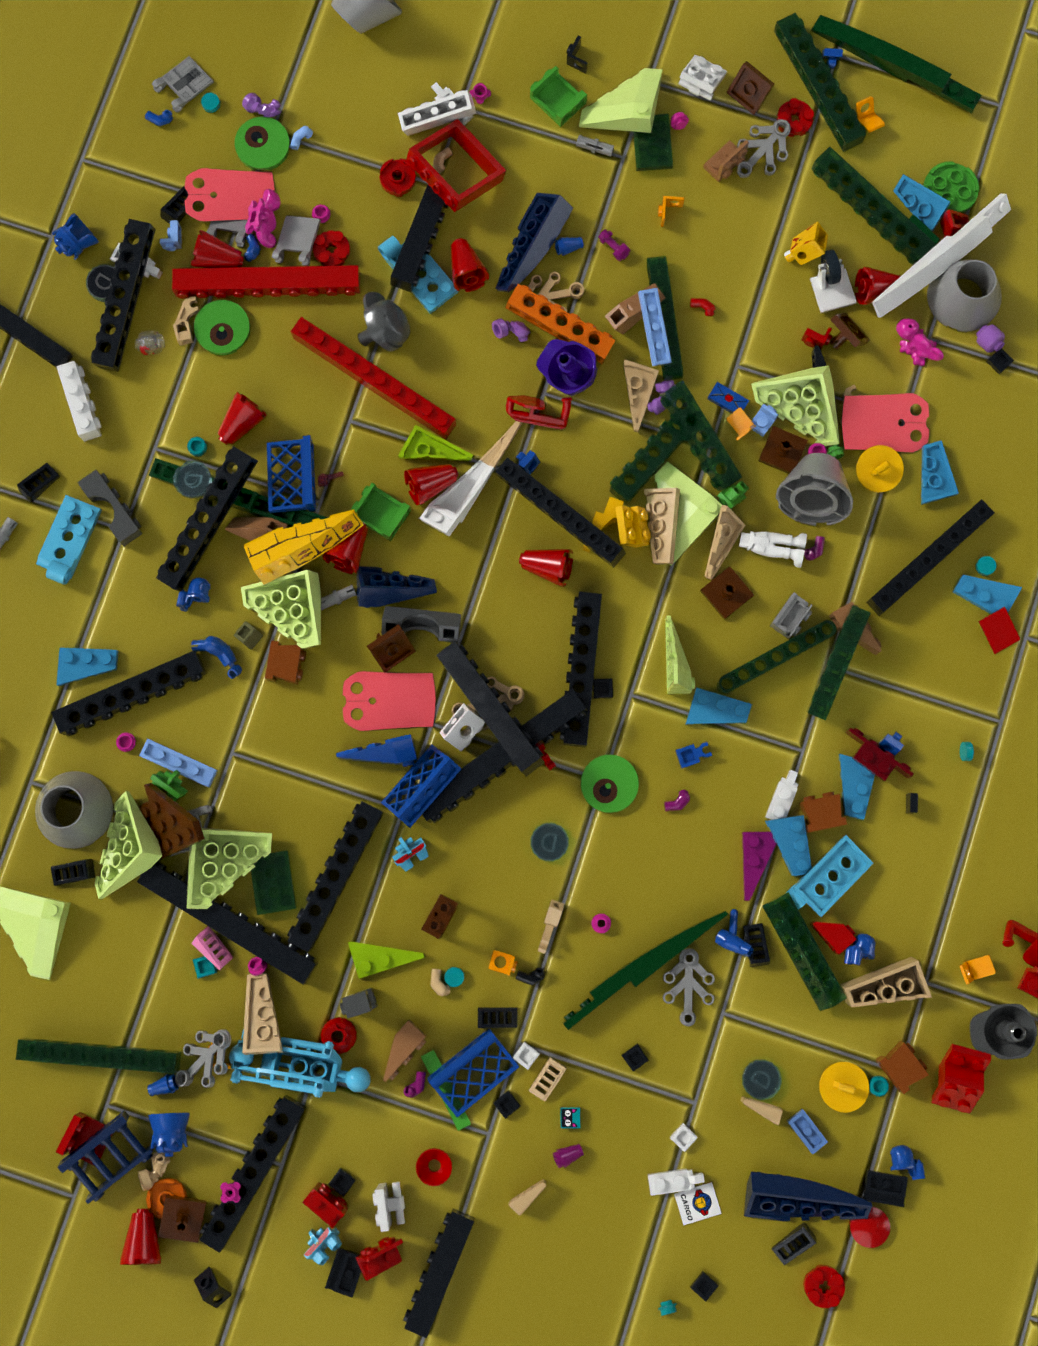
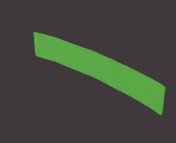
M434 1050L421 1056L430 1075L442 1066ZM444 1082L439 1086L444 1093L452 1092L451 1082ZM458 1097L453 1098V1106L456 1110L462 1107ZM444 1102L458 1131L471 1125L466 1112L456 1117Z

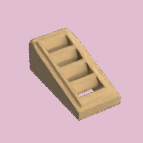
M549 1057L528 1091L545 1102L567 1068ZM551 1065L559 1071L558 1074L548 1069ZM545 1072L555 1077V1079L552 1081L544 1075ZM541 1078L551 1084L550 1087L539 1082ZM538 1085L547 1092L544 1095L543 1093L535 1089V1087Z
M745 1096L741 1097L744 1105L774 1124L779 1125L783 1112L780 1107Z
M544 1179L540 1180L511 1199L508 1205L519 1216L522 1215L544 1190L546 1181Z

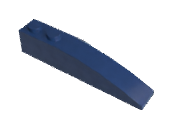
M536 193L518 226L520 232L518 237L514 238L512 242L514 248L512 253H508L506 259L508 264L507 267L502 269L495 288L497 291L509 293L517 284L521 283L539 264L560 235L561 229L573 210V207L561 195Z
M751 1172L746 1188L744 1216L778 1221H790V1218L801 1217L802 1221L810 1220L809 1217H821L822 1220H830L834 1216H839L840 1219H867L872 1209V1203L851 1193L811 1180L780 1174Z

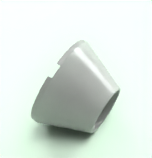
M332 0L331 3L335 11L360 34L402 13L394 0Z
M959 260L932 281L927 289V301L934 317L944 326H949L962 332L978 330L990 323L998 313L1002 300L1001 288L995 271L989 264L981 260ZM969 279L975 282L981 289L982 297L974 298L964 294L960 290L957 280Z
M811 453L803 457L779 485L776 492V499L780 510L791 519L808 525L816 526V523L832 525L839 523L850 515L853 508V498L841 463L835 457L825 453Z
M80 771L65 772L52 778L40 791L35 805L36 822L42 834L53 844L69 849L83 848L93 844L107 831L113 816V801L109 790L97 777ZM75 791L82 802L81 814L73 824L64 827L56 817V804L65 793Z

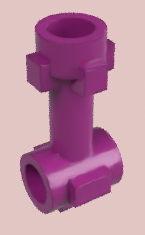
M603 230L598 236L602 244L607 243L615 251L613 256L619 262L622 259L625 260L631 251L629 247L624 243L620 246L611 237L613 233L610 230Z

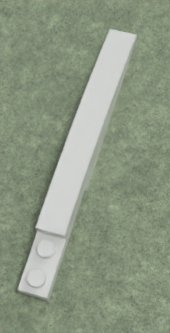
M999 194L956 234L942 239L872 301L877 316L881 318L905 302L986 239L993 232L992 227L1011 210L1007 194Z

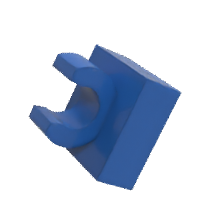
M825 48L822 51L821 59H827L826 68L836 67V60L842 58L843 49Z
M531 450L526 455L520 452L516 456L519 460V467L530 475L541 463L537 455Z
M897 732L893 736L887 734L879 742V748L895 756L904 746L899 742L902 735Z

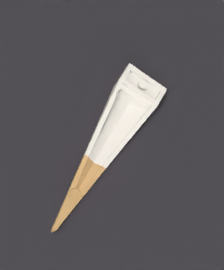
M516 421L478 462L428 505L419 519L445 535L450 536L459 522L462 523L523 422Z

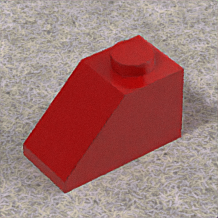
M813 921L810 923L812 928L837 955L857 940L853 936L855 932L849 925Z

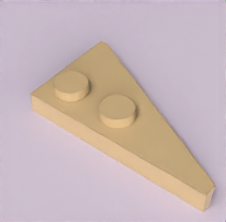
M625 360L624 371L634 432H639L659 370Z
M722 505L706 567L705 577L709 580H713L745 527V524L726 505Z

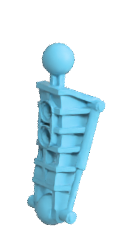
M243 1029L242 1040H238L229 1053V1060L232 1064L231 1069H234L230 1081L235 1084L244 1080L267 1084L276 1088L311 1093L314 1097L320 1098L323 1092H335L338 1082L346 1083L347 1087L353 1092L365 1091L371 1082L370 1074L365 1068L355 1067L350 1071L341 1070L342 1058L333 1049L334 1044L330 1041L323 1044L282 1037L283 1053L263 1054L260 1068H253L248 1066L253 1062L254 1055H244L242 1053ZM312 1050L322 1051V1053L312 1052ZM282 1055L292 1056L291 1064L281 1062ZM298 1063L305 1064V1069L302 1072L295 1071V1066ZM279 1067L288 1068L289 1073L278 1071ZM317 1067L325 1069L322 1076L314 1075V1070ZM241 1071L256 1074V1077L242 1075ZM262 1076H267V1077H270V1080H269V1079H263V1078H261V1077H262Z

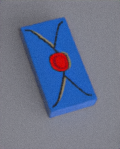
M719 382L715 384L707 398L730 413H733L739 407L744 410L749 402L748 399Z

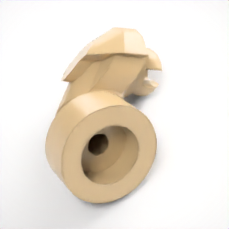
M156 1152L151 1157L153 1171L150 1172L147 1169L138 1171L143 1191L152 1189L154 1183L159 1180V1176L162 1177L165 1173L167 1164L170 1163V1157H165V1153Z

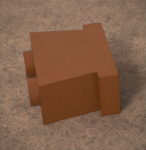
M271 640L265 679L275 682L277 678L298 685V680L301 681L303 676L301 663L305 662L306 651L298 645H281L279 641Z
M833 791L823 793L822 798L815 799V795L803 798L804 801L800 802L799 805L808 824L805 825L807 833L847 825L846 817L841 816L840 794L834 795Z
M899 1041L886 1056L881 1055L878 1057L876 1062L897 1090L905 1094L910 1090L908 1086L929 1076V1074L926 1072L928 1068L921 1059L917 1060L914 1056L915 1050L908 1042L905 1044V1042Z

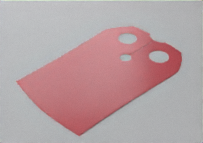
M198 169L186 176L185 189L188 192V197L185 200V211L188 215L199 221L248 220V207L251 205V202L256 201L258 203L266 189L275 191L272 172ZM201 178L205 184L202 188L198 189L193 186V180ZM211 192H216V193H217V197H216V198H212V197L210 196V193H211ZM196 201H201L204 204V209L200 212L195 211L192 207Z
M914 393L844 396L842 412L844 449L867 450L876 445H884L898 452L918 451L923 445L928 443L929 429L926 426V420L929 417L928 403ZM913 404L921 406L922 411L920 415L914 416L911 414L910 408ZM900 419L905 422L903 426L898 425ZM913 430L921 432L922 437L918 442H914L910 438Z
M361 671L344 681L343 696L346 698V705L343 707L344 722L359 731L433 727L436 705L433 673ZM359 682L362 684L363 691L360 694L352 693L351 685L353 683ZM372 697L375 698L376 703L370 704L369 699ZM359 708L363 711V717L360 720L352 719L351 711L353 709Z

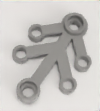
M777 120L773 126H751L749 134L753 138L758 137L760 134L771 135L768 139L747 140L749 142L747 148L759 149L747 162L743 161L738 165L737 174L741 178H747L751 175L752 167L765 152L766 166L764 172L768 176L775 173L773 143L777 139L779 151L776 156L777 160L780 162L787 160L786 137L789 135L791 127L786 120ZM778 128H784V132H779ZM752 129H757L758 133L754 134ZM740 139L738 141L737 148L740 146L739 144L744 142L746 139ZM784 153L786 157L781 158L779 154ZM767 167H772L773 171L769 172ZM741 169H747V173L743 174Z
M687 948L680 953V962L663 975L664 982L671 984L675 981V976L685 968V976L670 991L663 994V1001L667 1004L673 1003L675 997L684 989V1011L681 1012L679 1019L683 1025L692 1026L696 1021V1016L692 1012V988L702 998L704 1004L711 1005L714 1002V996L711 993H707L693 978V969L702 977V981L706 985L713 984L715 977L698 963V953L693 949ZM689 954L693 957L691 962L686 961V956ZM667 974H671L673 976V979L671 981L666 980ZM707 975H710L712 977V981L710 983H707L705 981V977ZM667 994L672 995L671 1001L665 1000ZM707 995H710L712 998L711 1002L709 1003L705 1002V997ZM686 1015H691L692 1019L690 1022L685 1021Z
M225 1029L218 1030L214 1034H208L207 1031H198L196 1033L195 1039L198 1043H206L207 1041L213 1043L209 1048L196 1047L195 1044L184 1045L183 1053L186 1056L200 1055V1057L188 1070H180L176 1073L175 1082L178 1086H189L193 1082V1076L205 1064L201 1084L205 1088L213 1087L215 1078L212 1076V1067L216 1052L215 1074L224 1075L227 1072L228 1067L224 1063L225 1050L231 1044V1035Z

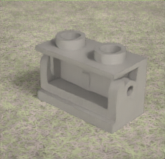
M794 592L770 624V627L787 639L792 635L796 636L802 628L799 626L801 621H807L812 614L810 609L813 605L808 606L809 603Z

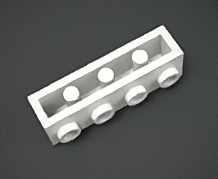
M461 90L453 95L438 98V100L425 102L414 108H407L399 112L398 116L402 131L407 136L477 113L472 95L468 90Z
M75 361L56 366L78 436L84 442L102 436L99 429L102 428L99 418L95 416L94 411H96L93 400H90L89 394L91 392L88 384L84 381L85 373L82 366H78Z

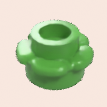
M838 445L828 448L827 454L838 460L844 456V448Z

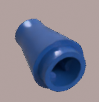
M560 237L559 240H555L556 252L562 256L584 246L582 237Z
M167 1074L148 1085L147 1089L150 1096L175 1093L179 1086L175 1082V1074Z

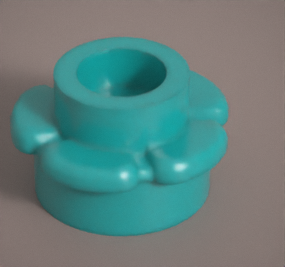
M672 1300L661 1302V1307L658 1308L661 1316L677 1312L675 1306L677 1303L673 1304Z

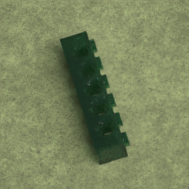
M679 381L660 393L661 404L671 413V420L679 426L682 438L690 444L692 454L698 457L701 462V469L710 477L711 485L720 491L725 490L741 479V474L684 381ZM677 400L682 402V409L676 406ZM687 416L691 417L692 419L691 426L688 425L686 422ZM697 432L702 435L701 442L696 438ZM708 448L712 451L711 458L706 455ZM718 464H719V465L721 466V468H722V471H721L720 474L717 473V471H716V466H717Z
M685 404L681 408H675L671 413L672 418L668 422L665 420L658 428L660 430L656 436L654 434L651 435L646 442L648 445L644 449L640 448L634 455V461L632 463L628 462L622 469L623 473L619 477L616 475L610 482L609 492L619 500L624 501L626 506L700 423L701 417ZM680 423L683 428L676 429L673 424ZM668 437L671 442L664 443L661 438ZM655 450L659 455L652 457L649 452ZM643 464L647 469L640 471L637 469V465ZM626 478H632L634 480V484L628 485L625 483L624 480Z
M854 605L850 606L810 701L807 713L823 720L827 719L871 612Z
M789 892L762 905L820 1011L829 1009L847 998Z

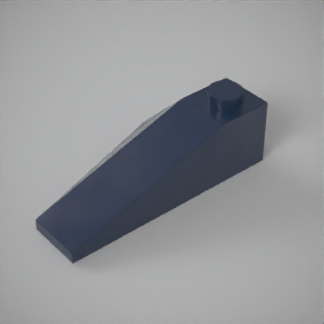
M359 566L357 571V601L359 607H380L437 592L435 580L417 575L406 577L400 575L398 571H393L392 573L382 572V568Z

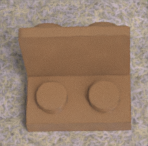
M729 140L704 164L703 168L718 182L723 178L727 179L733 172L732 169L745 161L749 142L745 140L737 148Z

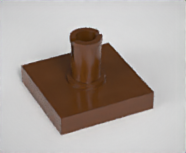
M746 61L741 66L726 93L755 115L775 84Z
M847 313L836 314L830 319L841 331L830 341L831 345L834 344L833 347L836 350L847 340L855 348L864 346L870 341Z
M773 426L758 461L790 474L799 463L808 440Z
M730 566L700 590L724 620L754 596Z
M399 624L382 636L378 633L377 639L367 645V648L384 673L416 652Z
M166 1195L158 1237L198 1243L206 1200Z

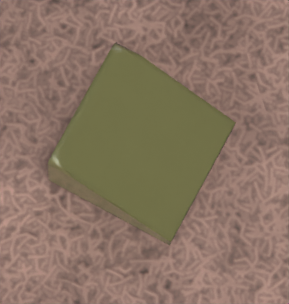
M246 621L233 635L250 650L263 637L257 629Z

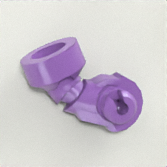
M249 93L242 101L243 108L249 113L258 112L263 117H274L281 113L279 110L281 103L276 99H273L269 104H261L262 101L255 93Z
M501 318L492 322V330L499 339L508 336L509 331H512L520 342H525L528 340V334L531 333L530 329L523 322H509Z
M673 380L655 384L656 392L660 393L661 396L648 403L649 412L654 411L655 415H658L668 408L669 401L671 400L669 397L675 388Z

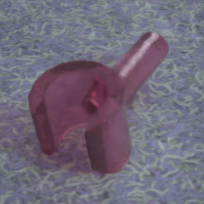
M343 472L330 475L320 474L318 486H328V480L344 476Z

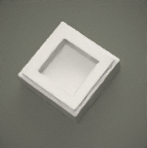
M524 1041L512 1058L529 1070L540 1053Z
M682 1123L669 1138L685 1152L698 1137Z

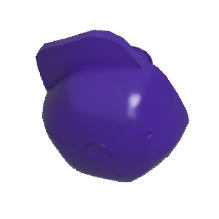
M559 339L548 342L537 359L536 364L538 370L546 377L547 382L551 386L571 396L577 395L589 388L594 383L598 370L596 356L592 350L578 342H567Z

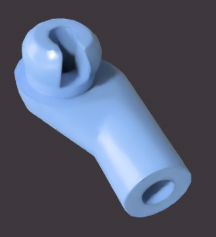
M303 126L294 132L290 148L298 150L302 138H311L313 130L308 126Z

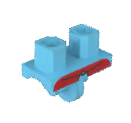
M400 837L399 841L401 844L395 847L398 853L392 856L395 864L397 866L400 865L406 872L414 866L409 858L416 854L419 860L422 861L429 855L425 848L427 846L421 837L415 842L411 837L406 841Z
M321 1227L318 1231L311 1229L308 1232L311 1239L307 1242L311 1247L304 1254L306 1259L314 1260L318 1265H324L329 1259L324 1250L329 1247L332 1251H335L342 1245L338 1237L339 1230L337 1228L331 1229L330 1227H327L326 1230Z

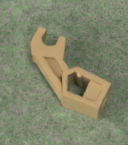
M195 296L186 298L182 302L175 324H173L177 342L180 346L194 343L189 319L199 312L198 306L191 307L193 303H198ZM186 326L187 330L180 332V329Z
M551 900L544 924H546L538 952L545 954L553 928L558 926L564 903Z

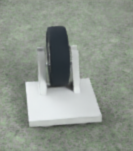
M834 250L825 251V254L821 256V264L818 265V276L810 278L820 313L857 303L846 268L844 269V265H842V259H838Z

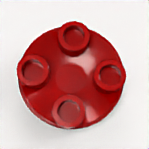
M872 1206L867 1219H850V1231L858 1244L867 1248H875L887 1240L890 1234V1222L882 1210Z

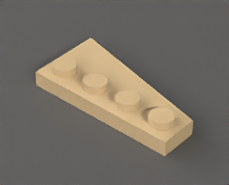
M644 489V495L647 496L646 511L649 512L650 520L648 527L651 530L652 536L650 543L653 563L673 564L680 489Z
M266 973L257 976L247 975L242 1051L244 1055L283 1053L269 975Z

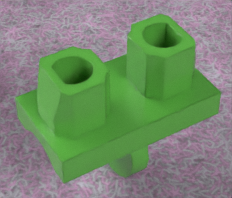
M740 481L737 485L733 484L717 495L719 502L732 509L747 498L744 494L749 490V487L743 481Z
M168 770L165 773L159 771L150 778L152 784L161 791L162 789L168 792L166 795L175 802L188 792V790L181 786L183 781L178 778L180 775L178 770L173 773Z

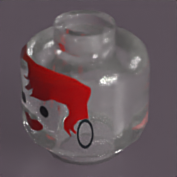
M148 330L139 333L135 344L136 348L143 355L160 354L162 349L165 348V339L157 330Z

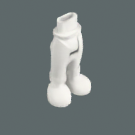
M742 532L739 547L747 548V551L751 549L752 552L762 556L791 558L794 561V566L801 568L807 534L801 533L796 537H792L793 535L774 532ZM775 544L786 545V546H795V547H797L798 549H790V548H787V547H786V548H784V547H779V546H776Z

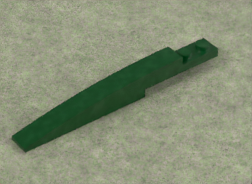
M820 15L811 29L813 33L904 82L909 79L970 113L973 112L982 96L951 79V73L932 63L836 20Z
M155 458L149 476L177 487L176 479L183 467ZM228 482L223 483V490L227 488ZM242 488L232 505L233 508L258 517L273 518L287 524L288 527H293L297 523H309L317 518L321 520L328 518L307 510L269 513L268 497L259 495L257 492ZM275 500L273 507L281 506L283 502Z
M726 911L720 912L679 932L620 968L589 991L593 997L592 1000L587 998L579 1005L581 1008L577 1012L572 1010L564 1016V1026L569 1030L627 983L631 982L634 987H637L726 917L728 913Z

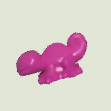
M266 189L258 203L256 201L251 202V205L248 207L249 218L245 225L246 234H251L255 231L259 242L266 248H273L277 243L275 236L271 234L276 228V218L273 211L278 210L281 204L279 195L272 189Z
M907 318L897 323L896 331L904 339L900 341V352H905L907 355L910 354L914 365L924 366L925 358L934 361H940L944 358L943 352L936 347L937 342L926 338V335L923 334L924 330L919 329V324L916 320Z

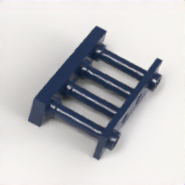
M125 1110L62 1159L57 1167L61 1173H64L67 1169L69 1171L72 1170L90 1193L86 1198L87 1204L93 1200L95 1202L98 1201L105 1194L104 1191L141 1161L145 1163L153 1156L154 1148L151 1149V1145H149L145 1149L128 1129L126 1122L129 1115ZM115 1131L121 1132L138 1153L131 1161H128L112 1142L110 1135ZM97 1145H105L122 1168L112 1174L96 1155L94 1148ZM82 1157L89 1158L106 1179L98 1187L95 1186L78 1165V1161Z

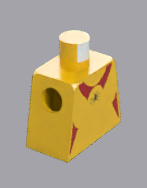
M819 222L814 223L792 239L791 249L784 253L785 259L788 262L796 259L800 265H803L825 254L828 234Z

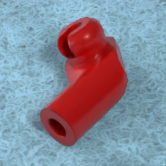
M705 298L690 299V308H703L706 316H713L715 314V305Z

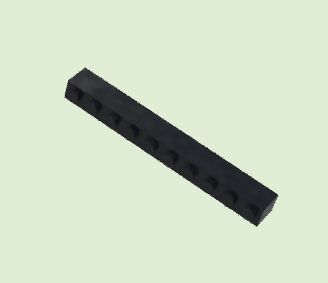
M572 689L519 728L522 732L527 731L533 739L530 742L533 747L540 746L543 743L548 744L554 739L555 734L568 730L570 728L569 724L575 720L577 722L582 720L588 710ZM496 743L461 768L459 773L422 814L427 822H438L443 818L445 812L455 810L459 807L458 803L465 799L467 801L472 798L476 790L486 788L491 784L490 781L493 778L503 776L507 772V768L517 766L501 743Z
M157 861L149 870L141 874L137 881L139 884L299 983L306 984L318 965L314 961L316 959L314 956L307 952L303 955L298 951L299 947L290 942L288 944L282 942L280 935L274 932L269 934L265 931V926L258 922L253 924L248 921L249 917L240 911L238 914L231 910L233 907L224 901L219 903L214 899L208 909H187L188 883L182 880L183 876L175 871L172 873L167 871V866Z

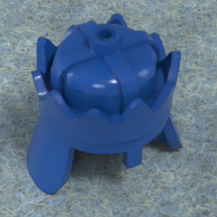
M75 213L69 217L65 225L54 230L52 233L55 235L56 251L59 254L63 252L69 257L74 255L75 260L85 248L99 243L98 239Z
M189 1113L148 1115L153 1130L151 1149L156 1146L158 1153H165V1157H172L173 1152H180L182 1150V1143L185 1147H188L186 1127L190 1116Z

